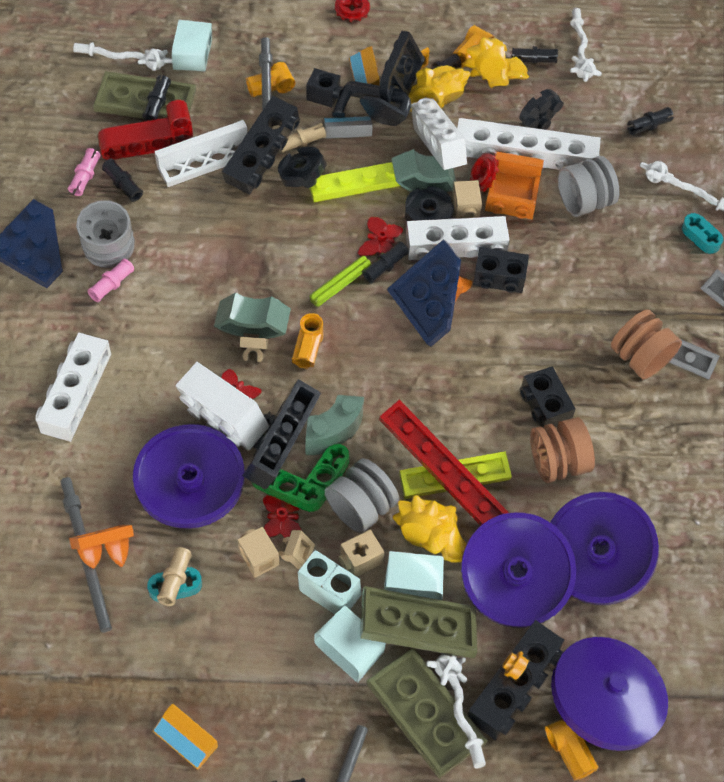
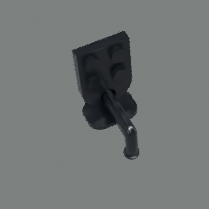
M401 31L398 39L395 41L392 53L385 63L380 86L350 81L344 85L332 112L334 118L345 117L344 111L352 96L361 98L360 104L368 116L378 123L397 126L406 120L412 105L409 94L417 78L416 72L421 69L425 60L410 32Z

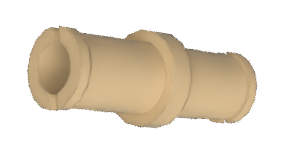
M319 123L304 130L301 128L296 130V133L288 136L287 144L281 150V153L299 146L306 147L307 143L325 138L326 131L323 124Z
M182 547L175 548L169 568L164 570V581L157 596L158 602L163 605L173 606L176 602L180 586L185 583V572L192 557L191 551Z

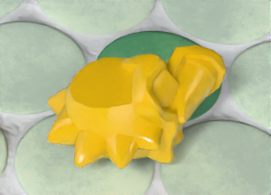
M482 37L478 45L467 49L471 57L463 63V66L472 69L471 77L481 76L483 80H487L490 88L494 86H507L511 79L527 80L529 78L528 70L524 63L517 57L506 58L505 51H507V47L496 38Z
M448 65L435 69L423 68L417 71V84L413 85L409 94L411 103H416L423 98H433L442 109L446 104L455 101L464 93V87L471 72L464 71L462 68L455 69Z
M418 495L413 496L412 502L398 501L399 512L394 514L392 518L400 526L401 533L409 543L422 547L432 554L441 552L444 560L451 563L462 562V556L467 544L457 528L458 516L455 513V506L444 507L436 501L423 500Z

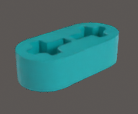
M696 213L688 214L681 227L684 235L705 253L714 254L718 252L723 243V235L703 216Z
M187 567L185 574L186 577H191L193 586L187 587L186 583L182 584L176 599L196 595L201 590L202 577L197 569ZM164 572L153 575L147 583L149 595L156 602H158L157 596L159 594L156 589L158 587L157 584L163 583Z

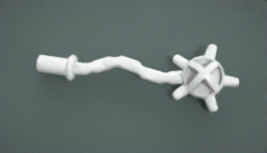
M574 8L570 24L579 35L581 44L578 47L577 53L579 59L576 56L572 57L576 64L573 68H570V72L576 73L578 78H583L584 82H587L593 75L601 76L602 72L596 70L592 58H585L584 50L587 47L588 40L581 28L584 21L581 18V10Z
M92 42L90 44L74 43L73 46L74 52L87 53L90 56L97 53L111 59H140L138 64H146L153 71L161 69L165 63H172V59L165 56L168 53L167 50L161 51L153 48L150 51L146 49L145 54L139 52L115 53L95 47Z
M655 161L649 165L643 162L640 163V167L646 170V176L649 181L658 183L662 180L681 189L692 191L709 203L716 205V211L719 209L724 211L723 197L719 201L701 188L679 181L673 174L668 172L665 163L661 161Z
M441 653L442 655L436 661H427L426 665L435 668L437 675L441 679V685H446L447 681H449L453 687L455 703L453 705L454 716L468 737L465 747L470 750L474 768L484 767L486 763L481 748L483 741L477 738L476 733L464 718L462 711L464 697L459 680L463 683L467 682V678L461 673L462 663L466 659L465 657L457 658L456 655Z

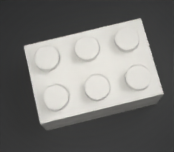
M198 362L175 385L181 394L180 400L189 407L187 411L197 420L201 418L206 420L208 427L223 432L237 448L241 445L249 451L269 428L264 415L254 400Z

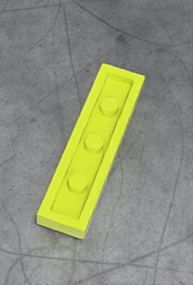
M389 162L321 175L317 178V183L309 189L313 202H319L400 185L396 182L393 164Z
M506 451L459 459L482 485L508 481L512 478ZM423 466L399 471L404 499L413 498L415 495L420 497L447 492Z

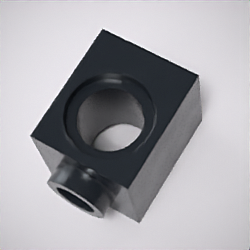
M314 68L306 84V100L333 108L336 99L339 98L343 86H340L341 76Z

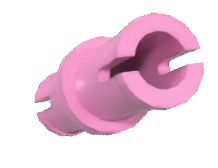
M88 148L81 163L75 168V176L68 186V191L73 193L74 189L78 186L74 194L76 196L83 195L88 181L94 176L93 170L101 157V154L96 151L95 155L91 158L95 149Z
M124 258L111 271L104 272L102 278L88 289L89 296L95 302H100L112 289L116 290L120 287V282L130 273L134 272L132 263Z

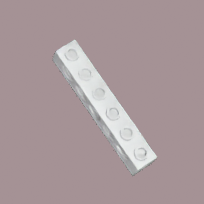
M459 118L457 129L465 138L466 157L479 158L486 153L496 156V151L542 159L544 160L542 168L560 171L563 167L576 163L582 164L585 160H591L599 156L601 139L599 137Z

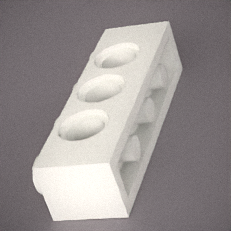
M423 98L416 103H412L411 110L414 130L443 170L466 165L465 138L433 98Z
M506 217L407 221L406 243L409 250L408 259L420 260L443 239L448 242L459 257L474 258L478 256L479 247L507 251L509 234Z
M78 333L75 341L70 342L65 362L60 363L57 370V378L54 384L48 387L46 401L43 407L40 406L36 413L35 420L42 434L71 442L111 356L108 340ZM66 406L64 409H58L59 407Z

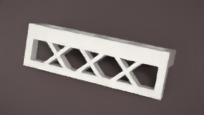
M242 120L155 151L156 165L167 187L225 167L235 152L233 151L234 147L239 146L248 133L247 125ZM217 153L225 155L221 160L212 159V156ZM194 161L203 163L198 168L190 167V164ZM172 169L181 170L179 175L171 178L167 171Z

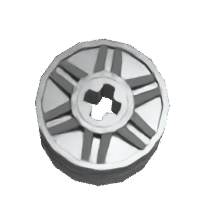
M604 156L585 160L582 164L576 163L566 166L559 171L558 188L564 206L572 216L579 217L593 212L595 208L603 209L618 202V178L613 166Z
M97 201L82 209L77 217L76 228L85 257L92 264L102 268H113L122 259L128 260L134 251L135 240L127 210L113 201Z
M364 458L358 460L354 467L346 471V477L340 476L325 489L326 499L336 515L349 528L361 534L378 521V514H386L389 508L394 507L399 501L397 489L385 472L375 463Z

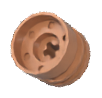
M649 309L643 310L631 318L618 331L611 342V348L617 354L620 353V357L624 361L631 359L629 366L642 379L655 375L665 367L676 355L682 344V341L669 328L662 329L663 322L656 318V315Z
M579 417L558 422L557 429L552 424L545 425L544 428L541 426L532 428L530 432L531 451L538 473L545 483L554 482L556 478L558 480L565 479L567 470L572 476L593 471L595 456L591 437L586 425Z

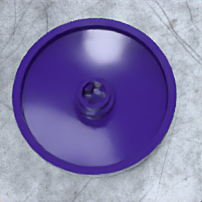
M193 424L175 426L160 432L150 439L138 454L133 469L135 493L144 510L157 521L177 528L203 527L224 517L238 502L245 483V477L242 476L245 471L244 463L236 445L218 430Z
M610 492L588 493L566 503L552 518L550 523L561 531L574 553L576 581L571 594L573 598L593 605L620 603L639 593L652 578L659 558L657 532L647 513L632 500Z
M507 513L488 520L471 536L462 556L461 577L469 600L482 615L503 626L526 628L530 627L535 620L540 623L549 620L565 606L573 592L576 581V561L568 540L552 523L533 514Z
M607 637L585 638L570 645L554 667L551 678V690L555 706L566 724L587 742L608 750H632L648 743L663 726L668 713V695L665 684L651 661L634 647Z

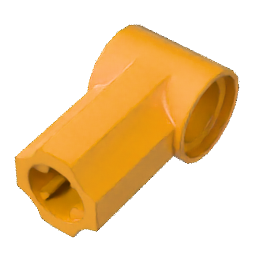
M473 25L468 30L465 40L453 52V54L459 56L461 67L464 68L463 63L471 57L467 52L468 48L478 45L482 37L494 38V35Z
M284 62L273 64L271 67V92L275 90L282 94L290 92L295 87L296 82L287 64ZM262 73L247 77L246 84L250 96L262 95Z
M309 313L300 320V331L292 357V363L296 364L299 368L308 369L315 365L319 346L323 340V320L319 315ZM310 328L317 329L315 331H308Z
M563 719L545 727L549 743L556 752L559 751L574 781L583 779L598 770L599 767L584 739L577 735Z

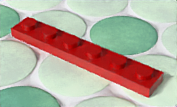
M400 399L380 415L379 421L480 526L496 516L509 513Z

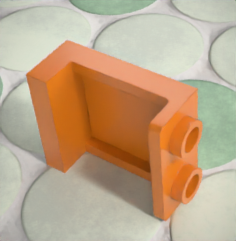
M496 151V159L499 161L497 168L500 171L496 174L497 180H494L492 187L489 188L485 211L533 219L544 160Z

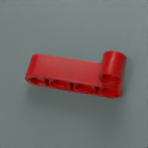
M183 100L169 102L166 106L167 118L102 129L97 135L102 158L117 160L152 154L162 148L193 138L192 122L187 103Z

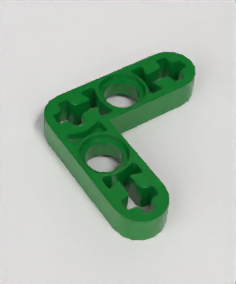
M341 444L329 446L306 480L280 469L273 481L274 485L271 483L266 490L253 482L251 483L257 490L304 511H317L326 501L325 489L342 476L350 463L349 450ZM333 457H334V458H337L336 461L334 462V467L332 466V465H333ZM327 473L331 475V479L327 482H321L317 480V476ZM283 483L294 485V488L290 491L285 492L279 489ZM312 495H315V498H311L309 501L306 500V497L310 498Z

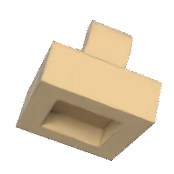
M240 337V347L247 348L243 352L244 361H248L249 353L255 351L258 354V362H262L264 355L261 349L268 350L269 339Z
M292 530L290 537L283 539V542L287 545L285 551H279L278 553L284 561H290L297 569H300L312 554L315 544L301 530Z

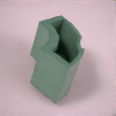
M413 149L391 158L396 182L403 188L413 191L417 188L423 190L427 189L428 186H434L446 192L453 191L454 182H456L454 169L443 170L434 156H425Z
M234 293L219 302L214 327L239 337H243L244 333L259 335V338H276L286 334L291 308L272 296L264 299H253Z
M337 395L334 405L328 411L320 415L309 416L305 439V455L323 454L329 446L342 444L349 438L351 439L362 421L364 397Z

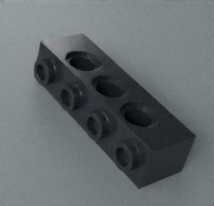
M272 95L222 170L226 183L249 195L254 188L257 189L260 186L263 174L273 166L276 154L279 150L285 148L288 136L299 126L300 118L297 107ZM276 125H279V126H280V127L277 128V129H272L273 126H276ZM263 144H267V145H268V146H266V147H264V148H259L260 145H263ZM250 163H255L252 167H246Z
M299 379L296 381L245 469L243 477L265 490L278 475L321 392Z
M535 620L512 652L517 655L519 651H522V656L527 659L530 654L537 655L541 662L533 663L529 660L527 667L520 676L525 682L523 686L515 685L511 680L512 677H506L504 675L505 669L501 666L468 712V717L476 727L495 741L501 733L506 736L516 722L512 718L516 711L520 710L523 712L532 699L529 696L531 690L534 687L540 689L548 677V674L545 673L546 669L550 664L555 667L557 661L564 653L561 647L565 640ZM497 699L505 700L509 708L500 709L495 705L494 701Z

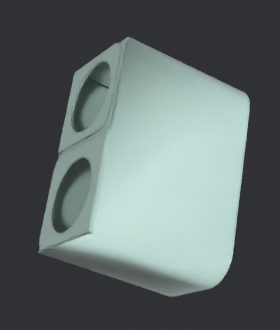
M187 20L178 21L172 47L173 70L206 71L212 43L211 23Z
M317 550L310 555L298 571L299 590L333 614H336L344 606L351 610L362 595L360 579ZM315 566L327 571L321 577H314L308 573ZM335 576L350 586V589L344 593L334 591L331 587L332 578Z
M389 551L384 590L442 600L444 557Z
M344 606L315 633L314 642L321 651L352 679L359 682L384 653L386 643L361 639V619L347 606Z

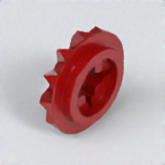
M336 0V16H341L342 21L349 19L351 23L353 20L360 22L362 18H367L370 11V3L368 0ZM352 5L355 7L354 11H350Z
M489 153L481 155L471 169L470 181L478 180L479 188L482 192H485L487 188H491L492 182L497 180L496 174L500 170L497 168L499 161L496 159V156Z

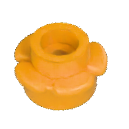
M519 651L517 655L511 652L504 661L502 667L505 669L504 675L506 677L510 676L517 680L527 667L529 660L522 656V651Z

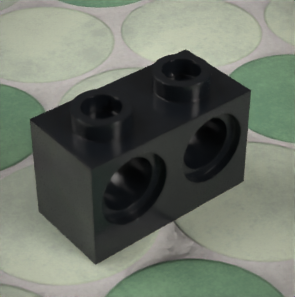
M479 247L473 285L485 289L504 290L509 293H523L529 255Z
M553 366L524 376L520 387V395L524 402H528L532 418L536 424L539 423L543 428L548 424L557 427L558 422L573 418L576 408ZM547 409H553L555 412H550Z

